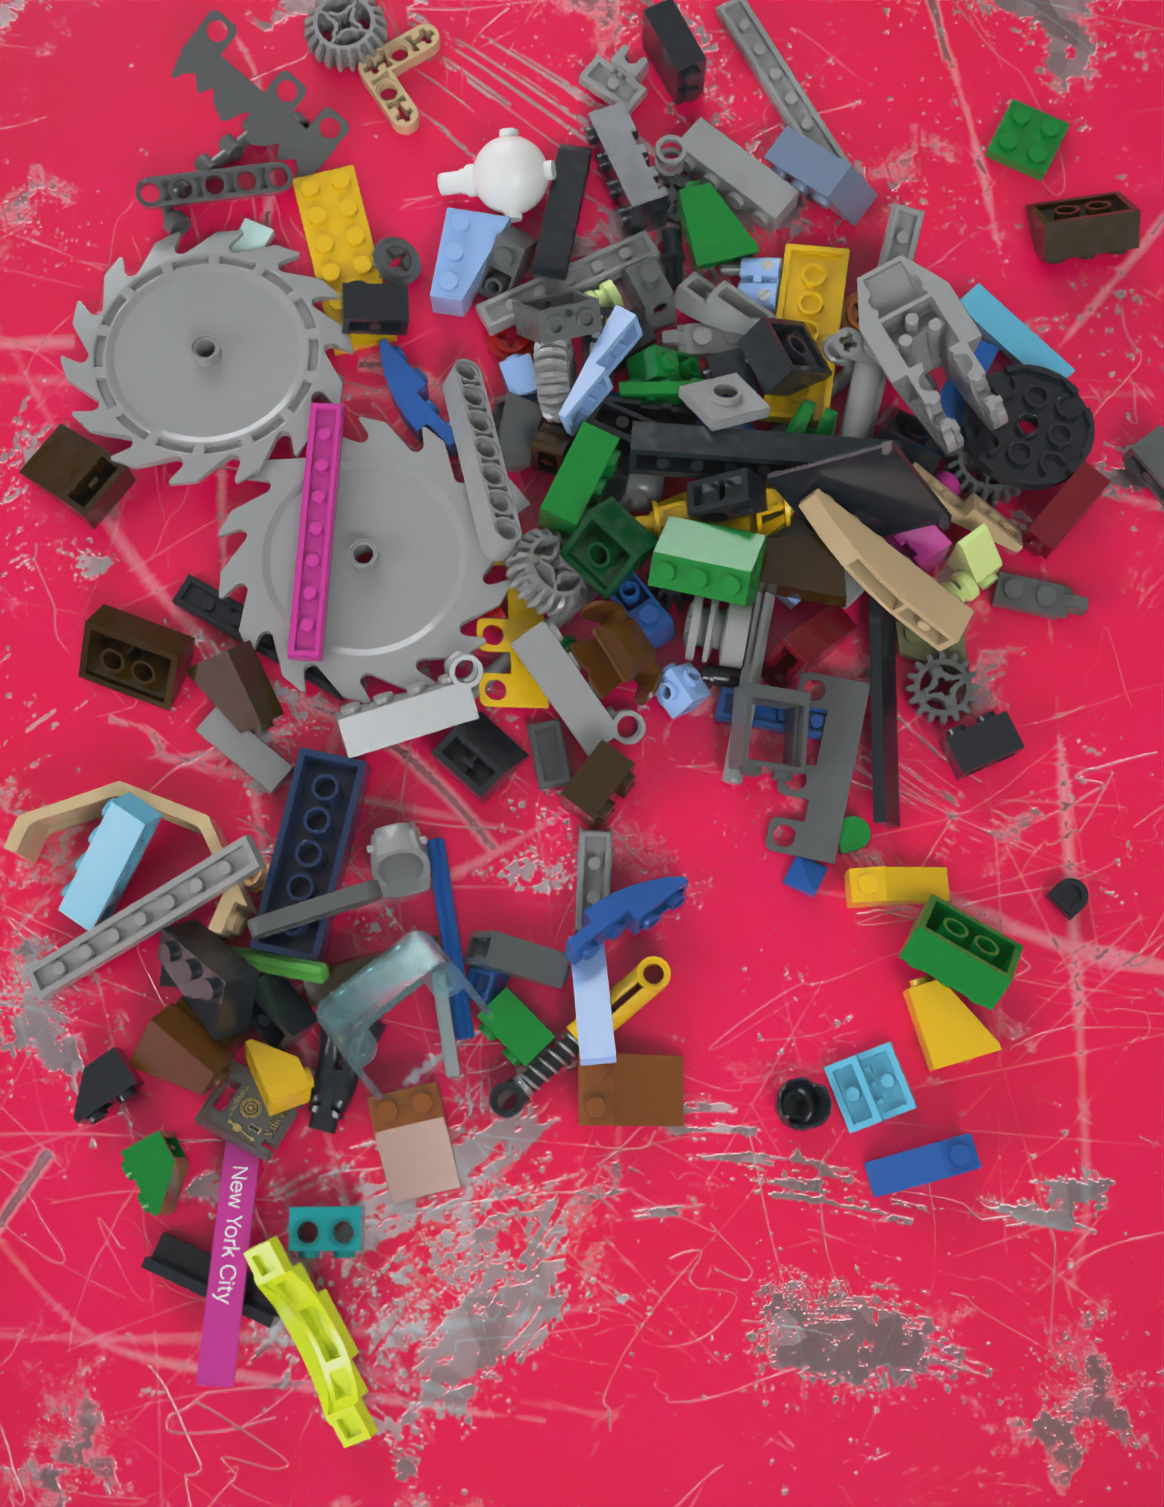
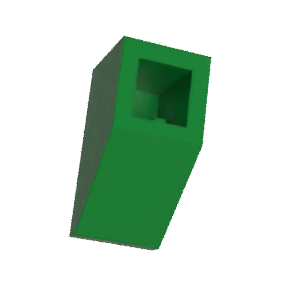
M655 344L626 359L629 379H641L644 382L671 378L676 381L686 382L692 378H701L698 357Z

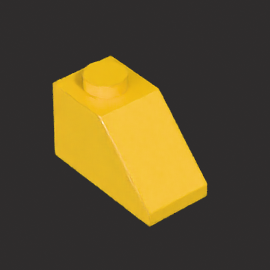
M253 1039L245 1041L244 1057L269 1116L310 1101L311 1089L314 1087L313 1076L308 1067H302L297 1056Z

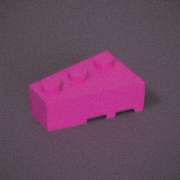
M936 525L883 537L889 545L902 555L910 558L912 563L925 573L941 564L952 544Z

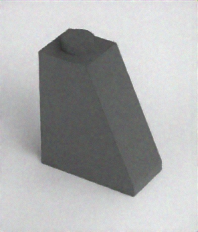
M472 931L463 961L464 965L496 971L515 979L548 988H562L563 983L569 977L571 968L564 952L498 931Z

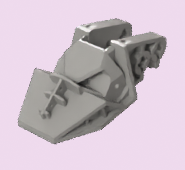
M903 255L857 278L859 332L862 335L863 351L883 369L892 386L945 454L948 455L963 447L964 438L960 433V427L956 420H951L950 417L947 418L941 406V396L937 390H933L924 374L939 366L943 367L947 380L951 381L989 430L993 431L1008 423V415L1003 405V399L1000 395H992L990 392L989 384L985 378L986 372L974 355L982 334L949 282Z

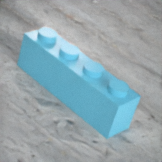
M131 792L117 799L112 798L106 803L101 813L104 816L101 824L89 836L88 842L90 846L87 852L77 861L75 865L77 872L74 878L62 891L64 899L58 910L87 931L112 917L163 816Z

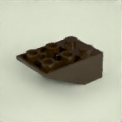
M62 423L19 471L22 476L94 530L136 481L126 465L111 461L112 455Z

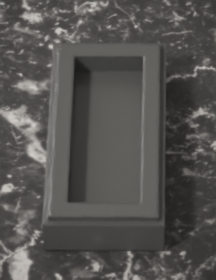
M560 719L527 725L540 792L566 787L572 777Z

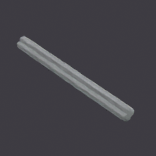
M757 592L752 610L739 686L749 682L760 684L775 596L769 592ZM752 704V714H751V728H752L753 717H754L755 706H756V705H753V704ZM730 732L722 780L728 784L739 785L743 779V775L740 774L741 770L728 768Z

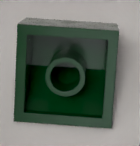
M611 496L590 509L559 555L607 600L646 562L654 551L658 540Z

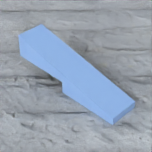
M618 305L614 307L603 328V332H601L559 412L563 426L571 436L578 431L583 421L589 418L613 389L609 375L643 335L636 314Z
M604 943L600 945L599 951L587 961L582 959L574 966L572 964L581 1066L616 1063Z

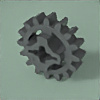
M940 651L937 660H934L931 654H927L925 656L926 665L917 661L914 667L918 673H909L907 675V678L913 681V685L906 686L905 692L913 693L914 696L908 701V705L917 703L919 708L915 714L919 716L923 712L927 713L928 723H931L935 717H939L940 725H945L948 716L954 722L960 720L958 712L961 711L963 714L968 715L971 710L966 704H975L978 701L977 697L971 695L972 691L980 689L979 684L971 682V679L977 675V672L972 671L968 673L966 668L970 662L966 660L961 664L957 663L958 654L956 653L950 659H946L944 651ZM940 666L949 667L955 670L958 674H948L944 672L943 668ZM927 671L929 683L927 688L920 691L921 679ZM938 680L942 684L955 682L946 691V696L943 692L929 694L938 685ZM964 686L963 698L957 704L955 695L958 688ZM931 700L939 703L944 710L932 708L926 702Z

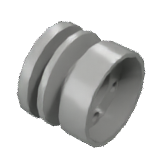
M695 596L690 607H688L683 636L686 652L685 660L693 661L695 646L703 647L702 663H706L711 650L716 649L719 650L720 666L741 669L753 603L743 606L728 602L726 610L719 609V600L712 599L710 608L703 606L704 597Z

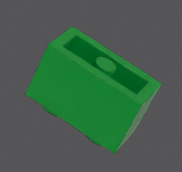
M508 987L477 1015L478 1019L482 1022L477 1028L491 1042L496 1038L501 1041L506 1047L502 1051L503 1055L515 1067L522 1063L527 1068L556 1040V1037Z

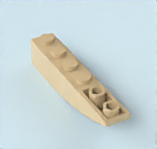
M819 488L800 501L799 508L821 540L848 573L883 608L939 652L959 642L974 612L959 597L951 594L934 577L927 575L913 564L910 558L898 552L882 536L870 530L858 517L850 514L836 503L830 495L822 492Z

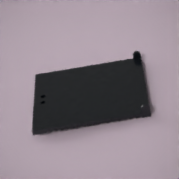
M893 440L883 442L880 446L877 444L874 448L870 446L862 451L858 449L850 454L846 452L843 456L840 454L838 457L833 456L825 461L821 459L813 464L810 462L808 465L803 464L801 467L798 465L796 468L792 467L784 472L779 470L767 475V480L814 534H817L798 505L802 499L818 488L830 495L836 503L850 514L858 517L865 526L882 537L939 524L942 530H946L951 524L952 515Z

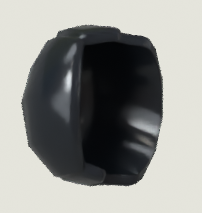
M799 1077L784 1082L775 1094L774 1110L782 1124L792 1130L803 1132L823 1125L831 1114L832 1100L827 1088L823 1084L811 1082L807 1077Z

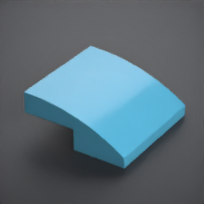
M892 1041L823 1067L849 1133L918 1107Z

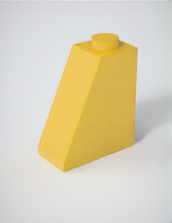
M925 976L910 981L911 988L903 991L929 1071L1002 1050L1000 1043L949 987L943 986L937 980L931 981L930 976Z

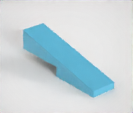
M980 283L960 299L981 332L982 338L986 342L998 347V352L1001 350L1014 365L1030 364L1045 367L1061 374L1065 378H1068L1076 371Z

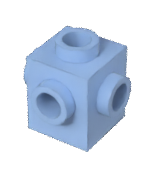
M690 662L678 666L675 663H671L664 667L659 688L655 693L658 702L665 708L672 719L691 713L712 695L703 682L700 673Z

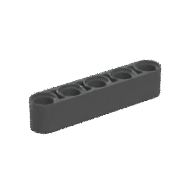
M270 162L147 177L138 182L136 186V199L141 207L147 210H158L279 195L285 193L291 186L293 173L290 167L283 162ZM274 170L282 171L286 176V184L281 187L273 185L270 182L269 173ZM242 174H249L254 178L255 187L249 191L243 190L239 187L237 178ZM208 179H219L223 183V191L217 195L209 193L205 187ZM177 182H186L190 185L192 193L189 197L179 198L174 194L173 187ZM151 185L159 190L160 196L158 200L147 202L142 198L141 191L145 186Z

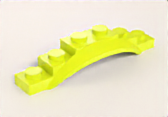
M277 1236L248 1249L243 1254L254 1274V1281L272 1304L296 1344L316 1388L325 1418L334 1427L343 1447L347 1448L371 1438L378 1432V1429L362 1400V1397L369 1391L352 1360L359 1351L326 1288L319 1292L316 1291L302 1262L292 1266Z

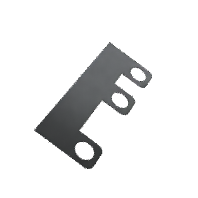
M805 672L800 676L797 691H803L805 684L810 680H818L825 686L824 696L817 701L810 700L809 706L827 710L816 766L806 764L805 774L807 782L802 789L792 790L787 787L785 781H778L777 789L782 795L809 800L805 822L782 817L773 818L769 823L766 847L773 852L835 864L870 683ZM781 825H788L795 832L794 842L786 847L776 844L773 838L775 829Z

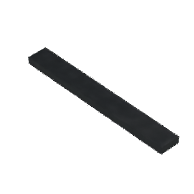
M868 594L873 820L876 824L893 828L900 827L895 617Z

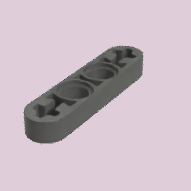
M370 880L248 920L247 924L251 938L261 939L371 904L382 899L383 895L378 880Z

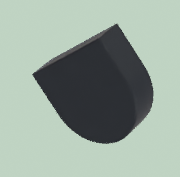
M1067 878L1057 883L1045 897L1068 920H1071L1085 907L1089 895L1086 886L1081 881Z

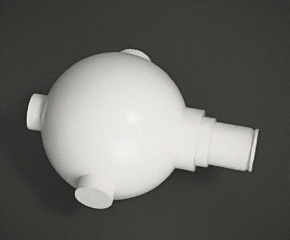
M503 128L499 130L498 138L488 142L480 150L474 164H467L464 168L459 169V171L439 173L438 188L442 196L463 194L469 197L479 196L487 207L503 214V216L511 217V223L522 221V213L535 207L543 198L549 180L556 179V166L553 160L546 161L543 153L534 143L519 137L518 129Z

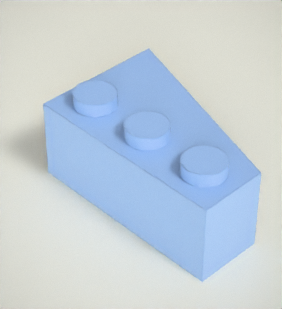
M447 207L430 292L434 313L465 317L478 294L477 291L496 235L511 226V217Z

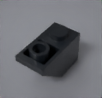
M113 1047L84 1067L73 1116L77 1123L87 1124L89 1122L91 1125H94L109 1114L107 1109L117 1102L122 1105L139 1093L137 1088L143 1085L144 1082L135 1068L128 1064L129 1059L122 1049Z

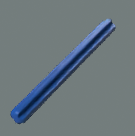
M433 838L427 841V851L430 858V871L455 1036L457 1040H468L473 1038L475 1034L446 845L443 838Z

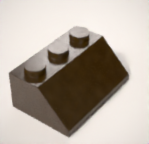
M1120 191L1026 204V214L1034 250L1044 262L1058 264L1064 262L1067 258L1091 259L1100 253L1108 252L1118 255L1126 253L1128 249L1139 248L1140 209Z
M103 604L85 621L78 677L170 711L186 678V669L191 666L195 638Z

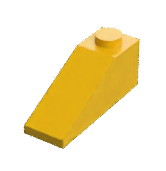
M881 866L849 868L844 874L847 908L925 904L931 894L946 902L950 901L947 867Z

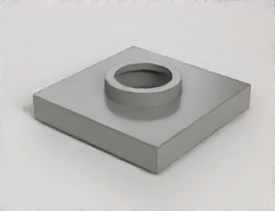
M737 373L679 387L678 396L711 431L767 418L770 415L771 407ZM723 394H728V395H731L732 397H731V398H724V397H723Z

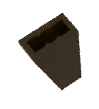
M818 534L767 538L757 592H769L773 595L835 607H846L847 595L844 567Z

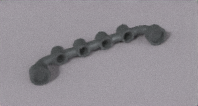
M301 112L291 113L295 120L308 129L311 125L310 121ZM249 116L242 123V129L245 132L238 138L231 134H226L220 139L218 148L221 151L211 158L207 153H204L197 157L194 162V167L197 171L220 169L230 160L237 161L243 156L245 148L250 145V143L246 142ZM177 182L173 187L174 194L179 198H187L192 193L190 185L186 182ZM174 208L162 209L164 230L169 235L180 232L181 237L185 235L191 226V220L181 210H174Z

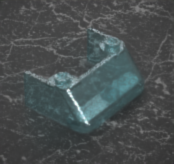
M413 930L405 934L323 998L316 1009V1017L320 1026L377 1101L384 1096L363 1068L374 1059L377 1053L376 1039L368 1030V1027L422 984H425L435 996L449 998L463 989L483 1014L487 1015L491 1012L449 956L430 934L422 930Z

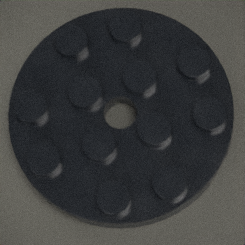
M1010 365L991 375L987 374L985 378L989 384L990 392L992 395H1000L1003 399V405L1008 415V423L991 431L967 401L965 402L961 414L960 428L961 435L964 438V446L973 462L992 479L1017 489H1046L1068 480L1083 461L1087 459L1095 435L1093 414L1090 407L1087 408L1079 396L1080 390L1061 374L1037 365ZM1028 421L1032 423L1035 427V432L1028 433L1027 435L1024 434L1025 431L1021 429L1019 422Z

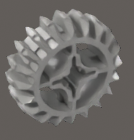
M316 0V8H308V17L304 18V37L309 52L315 55L318 63L325 62V66L329 70L337 65L340 73H342L345 67H349L354 73L355 66L359 62L367 64L365 55L369 54L374 58L377 55L375 50L383 48L384 43L388 39L387 20L384 17L383 9L381 6H377L375 0ZM361 19L370 25L369 30L364 29L362 24L359 23ZM324 30L329 32L332 37L331 42L322 36Z
M560 339L543 345L535 342L533 366L540 410L548 423H562L559 412L578 378L573 347L571 346L570 339Z
M547 527L540 530L537 528L530 530L520 537L505 562L509 568L506 576L513 580L510 588H515L519 592L517 599L524 598L527 601V608L535 606L538 615L546 613L549 617L556 616L557 614L561 616L574 610L581 604L580 602L589 593L587 589L589 583L559 555L570 538H561L559 530L551 532Z

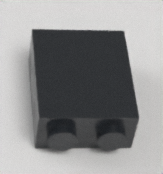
M664 0L644 9L642 47L675 106L683 102L696 100L704 91L707 58L674 0Z

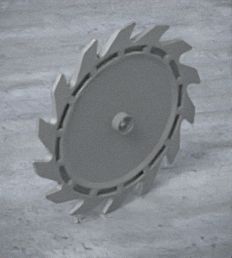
M242 230L216 232L185 254L176 253L181 239V233L176 232L155 243L139 272L134 276L126 275L123 257H119L104 275L102 312L93 315L81 301H78L72 324L89 355L88 359L83 363H79L64 356L60 357L68 383L99 404L98 408L94 411H73L72 416L91 434L133 442L130 448L111 456V461L126 465L135 470L175 461L183 462V466L169 480L171 486L198 484L233 459L240 461L235 477V483L239 484L262 471L276 443L283 436H288L292 439L294 455L298 457L307 446L310 407L316 397L323 396L330 403H341L343 384L328 359L326 351L330 348H336L352 355L354 350L348 334H342L341 325L314 307V304L318 301L338 300L339 295L322 279L280 271L283 265L299 259V252L277 245L238 253L232 252V247L244 235ZM212 353L209 357H202L205 354Z
M360 416L359 421L369 436L367 441L358 443L343 437L323 662L293 661L287 658L306 458L267 460L260 473L247 479L266 482L271 487L268 492L232 510L218 533L221 538L238 532L247 534L246 540L221 570L219 598L224 600L240 586H245L248 589L239 627L243 642L250 640L254 650H256L263 635H272L283 677L302 693L306 692L305 671L307 668L315 666L324 674L343 698L370 703L372 701L361 685L364 677L373 676L406 690L408 685L418 682H425L426 687L433 686L436 682L417 670L418 663L424 660H444L458 650H465L461 654L473 653L485 644V638L463 635L460 632L461 627L499 607L510 589L512 580L508 579L492 585H488L483 581L485 575L496 561L486 557L481 550L465 482L459 483L454 479L445 442L429 429L423 427V449L419 452H413L386 422ZM370 553L373 555L368 563L357 562L361 554Z

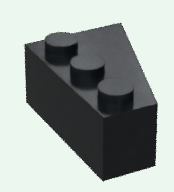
M606 396L586 422L619 437L617 450L622 451V456L630 454L633 421L697 426L700 418L691 409L672 407L670 403L655 405L641 403V400Z
M198 919L162 928L157 958L213 1040L217 1041L248 1030L260 971Z

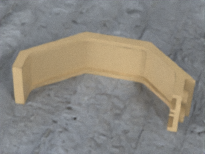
M117 781L18 815L3 848L23 859L36 863L50 835L103 818L104 816L101 813L106 803L110 799H117L128 792H131L163 815L162 819L202 834L212 855L229 844L222 828L208 815L122 781ZM243 881L223 893L208 927L213 933L234 942L236 935L241 936L245 930L248 917L245 916L246 912L249 911L258 915L253 899Z

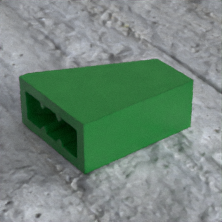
M695 180L682 185V189L678 190L675 198L693 272L721 266V264L741 261L743 257H755L758 254L759 248L757 243L710 182L701 184L700 180Z

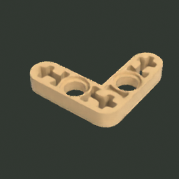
M431 24L416 26L384 44L383 48H377L375 50L377 55L374 58L369 54L365 55L367 64H362L361 62L358 64L361 81L393 129L402 135L414 133L419 127L420 120L416 106L396 77L434 56L439 51V32ZM425 37L427 40L431 39V43L427 44L425 41L421 42V38ZM411 43L413 44V48H416L417 52H413ZM397 50H404L408 53L407 58L402 61L393 60L391 55ZM382 59H386L388 68L386 67V63H383ZM373 67V69L375 70L378 69V73L373 74V72L371 71L368 72V68ZM390 88L396 90L398 94L392 100H385L380 96L382 91ZM400 106L404 115L410 117L409 122H405L404 119L400 120L397 110Z

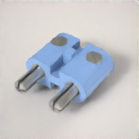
M743 257L741 264H721L720 272L722 275L740 276L741 280L738 283V289L770 312H777L779 286L783 268L782 258Z

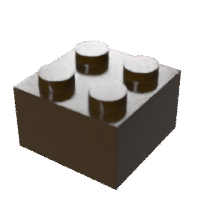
M601 740L561 792L562 807L593 830H595L599 823L605 826L615 812L616 800L619 796L625 799L636 784L634 782L636 778L634 775L635 763Z

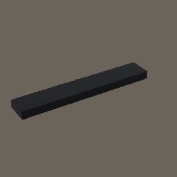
M189 574L172 600V603L241 644L244 643L239 632L244 605L228 596L221 600L218 590ZM270 634L263 635L255 652L280 665L273 636ZM311 666L305 671L306 681L342 701V695L317 667Z

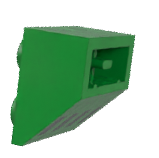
M158 1130L120 1152L124 1158V1161L121 1162V1167L126 1177L130 1181L135 1180L140 1190L137 1198L141 1207L146 1213L151 1212L153 1216L169 1215L175 1212L190 1164L175 1133Z

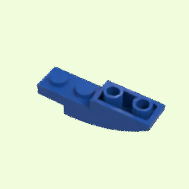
M384 338L379 342L382 366L392 400L401 418L420 443L423 442L422 428L426 427L445 442L447 453L452 458L458 452L450 421L444 423L438 416L440 413L438 408L428 398L429 394L426 385L428 379L418 367L412 369L406 362L408 359L398 345L395 344L392 347Z
M684 876L649 880L631 885L599 900L584 910L582 929L567 940L565 957L574 966L582 959L586 961L591 959L599 951L600 945L608 939L611 941L617 939L625 931L626 927L634 936L644 928L650 930L659 922L661 915L667 910L674 911L684 903L688 880Z

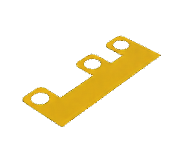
M507 558L503 561H496L494 565L506 566ZM510 588L507 592L508 619L482 618L476 624L477 637L483 638V630L489 625L498 626L504 634L503 641L500 644L490 645L485 643L479 649L486 652H510L511 674H483L479 682L480 702L487 707L549 708L548 698L510 646L512 641L539 622L544 621V613L538 615L535 606L527 608V601L524 598L517 599L519 595L517 589ZM499 680L505 685L506 695L503 699L492 700L487 696L485 686L489 681Z

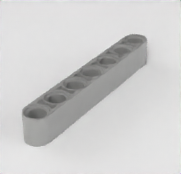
M459 359L455 362L444 381L442 390L481 550L489 559L503 561L522 536V530L482 372L473 361Z

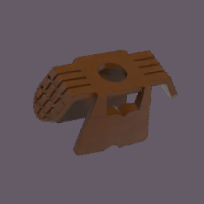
M603 600L586 604L581 609L582 617L586 620L599 622L601 626H597L592 630L595 638L575 642L570 645V650L580 668L587 672V679L600 698H605L622 681L628 683L633 678L638 685L634 702L639 706L646 704L658 690L663 676V671L654 658L656 656L655 649L637 620L634 618L630 619L622 604Z

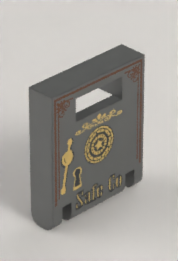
M233 1060L229 1067V1070L232 1072L230 1077L220 1088L217 1089L215 1087L196 1115L195 1124L261 1160L269 1162L273 1153L262 1146L263 1142L265 1145L277 1150L298 1116V1111L295 1108L301 1109L304 1104L269 1116L250 1069ZM230 1084L237 1092L224 1112H221L214 1107Z

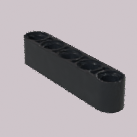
M562 143L559 145L555 163L556 179L551 181L535 254L534 276L564 281L567 279L591 165L592 148Z

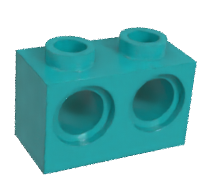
M365 1206L290 1207L289 1251H298V1258H320V1251H334V1258H355V1251L364 1250ZM343 1221L350 1223L354 1230L353 1237L349 1242L340 1241L336 1235L337 1226ZM306 1222L314 1223L318 1229V1236L312 1243L305 1241L301 1236V1228Z

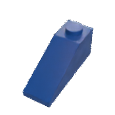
M971 1133L956 1135L863 1163L874 1198L982 1168Z

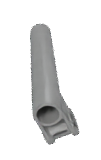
M845 327L835 334L829 335L823 341L822 353L827 361L853 369L840 436L868 438L883 369L863 351L862 335L860 332L853 328Z

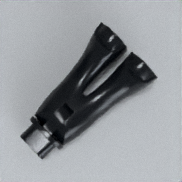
M323 1008L320 1020V1051L313 1079L314 1087L311 1089L310 1105L312 1106L308 1107V1110L312 1111L308 1127L335 1134L339 1119H344L345 1115L342 1114L346 1113L352 1102L363 1067L371 1051L384 1034L387 1025L354 1017L342 1066L339 1068L342 1045L353 1016Z

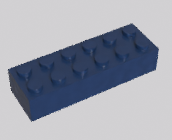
M300 747L257 916L342 889L371 772L367 761L349 759L344 756ZM335 915L265 938H251L249 948L324 963Z

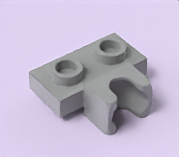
M622 45L611 58V63L597 55L579 75V84L610 106L624 102L631 115L647 96V88L640 83L647 76L649 62L647 58L642 57L634 64L628 63L627 53L629 52V46Z

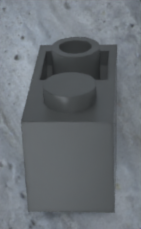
M513 226L496 235L477 293L491 299L518 287L530 267L538 239Z

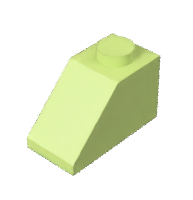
M984 523L956 544L946 562L954 573L959 569L966 571L982 590L987 589L999 579L996 574L1003 565L990 531Z

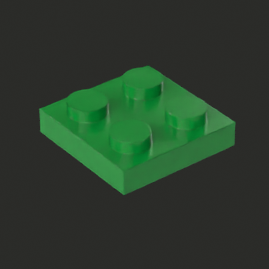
M1012 99L986 150L985 157L1042 182L1070 124Z

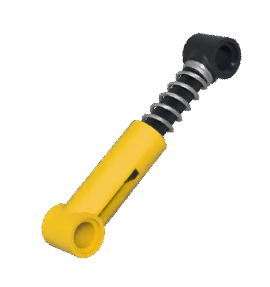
M657 956L643 959L637 967L609 990L613 1032L667 987L671 977V970L664 959ZM651 966L658 967L663 973L661 982L657 984L648 983L643 975L646 968ZM638 985L640 990L615 1010L613 1006ZM576 1019L566 1027L569 1033H565L561 1041H555V1046L552 1049H546V1054L542 1057H537V1061L533 1065H528L524 1073H518L516 1077H510L493 1088L489 1101L492 1110L497 1115L504 1118H514L519 1115L524 1106L531 1101L529 1098L534 1096L536 1089L541 1090V1085L545 1081L550 1082L552 1075L555 1073L559 1074V1069L564 1065L569 1066V1061L573 1057L578 1058L579 1042ZM510 1090L517 1095V1104L511 1110H503L498 1104L499 1095L503 1091Z

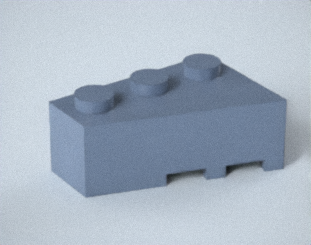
M789 126L785 127L764 156L772 166L771 170L785 181L787 179L792 182L791 185L799 190L801 194L806 196L808 193L821 207L826 210L829 208L854 227L878 196L851 164Z

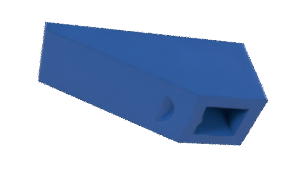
M636 573L609 598L610 602L622 604L630 619L634 618L637 620L655 651L676 637L673 619Z

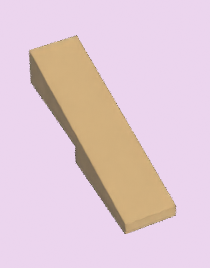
M915 462L913 464L914 468L952 515L951 522L970 531H974L984 523L988 527L995 543L1016 553L1023 548L1022 531L973 492L964 501L918 463Z

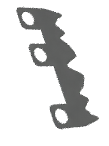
M213 10L209 12L182 48L172 72V78H177L183 73H195L197 91L199 93L210 88L214 89V106L222 121H227L242 113H249L246 142L263 147L279 144L277 160L296 159V167L298 169L296 178L311 175L324 164L348 133L349 124L333 109L324 108L308 129L303 127L291 116V113L306 95L305 85L290 72L281 71L265 92L260 90L221 56L236 36V26L219 11ZM214 20L222 21L228 30L227 37L221 42L212 41L207 34V27ZM285 80L293 82L297 88V95L290 102L282 101L277 95V86ZM327 117L336 119L340 125L339 134L332 139L325 138L319 129L321 121Z

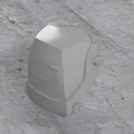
M414 822L393 823L374 829L373 835H371V845L366 847L367 853L370 854L372 876L374 880H378L383 898L409 896L430 889V858L425 845L427 844V837L422 836L420 829L416 827Z

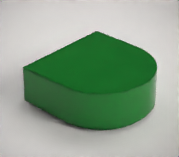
M850 816L843 819L838 844L840 855L861 850L868 843L870 828L862 818Z

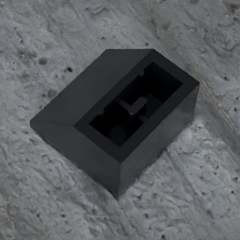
M479 711L478 719L456 726L431 753L435 762L484 805L529 758V755Z

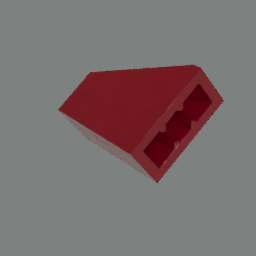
M1084 460L1027 528L1022 536L1025 548L1031 554L1041 556L1046 560L1095 504L1111 481Z
M828 606L782 638L763 662L761 676L770 686L789 688L800 679L803 673L810 671L842 645L857 628V625L841 607Z

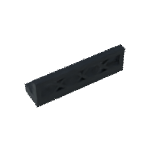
M163 1232L152 1256L145 1257L141 1267L206 1298L212 1253L174 1235ZM247 1270L242 1315L271 1328L278 1324L280 1316L267 1297L257 1287L254 1281V1274Z

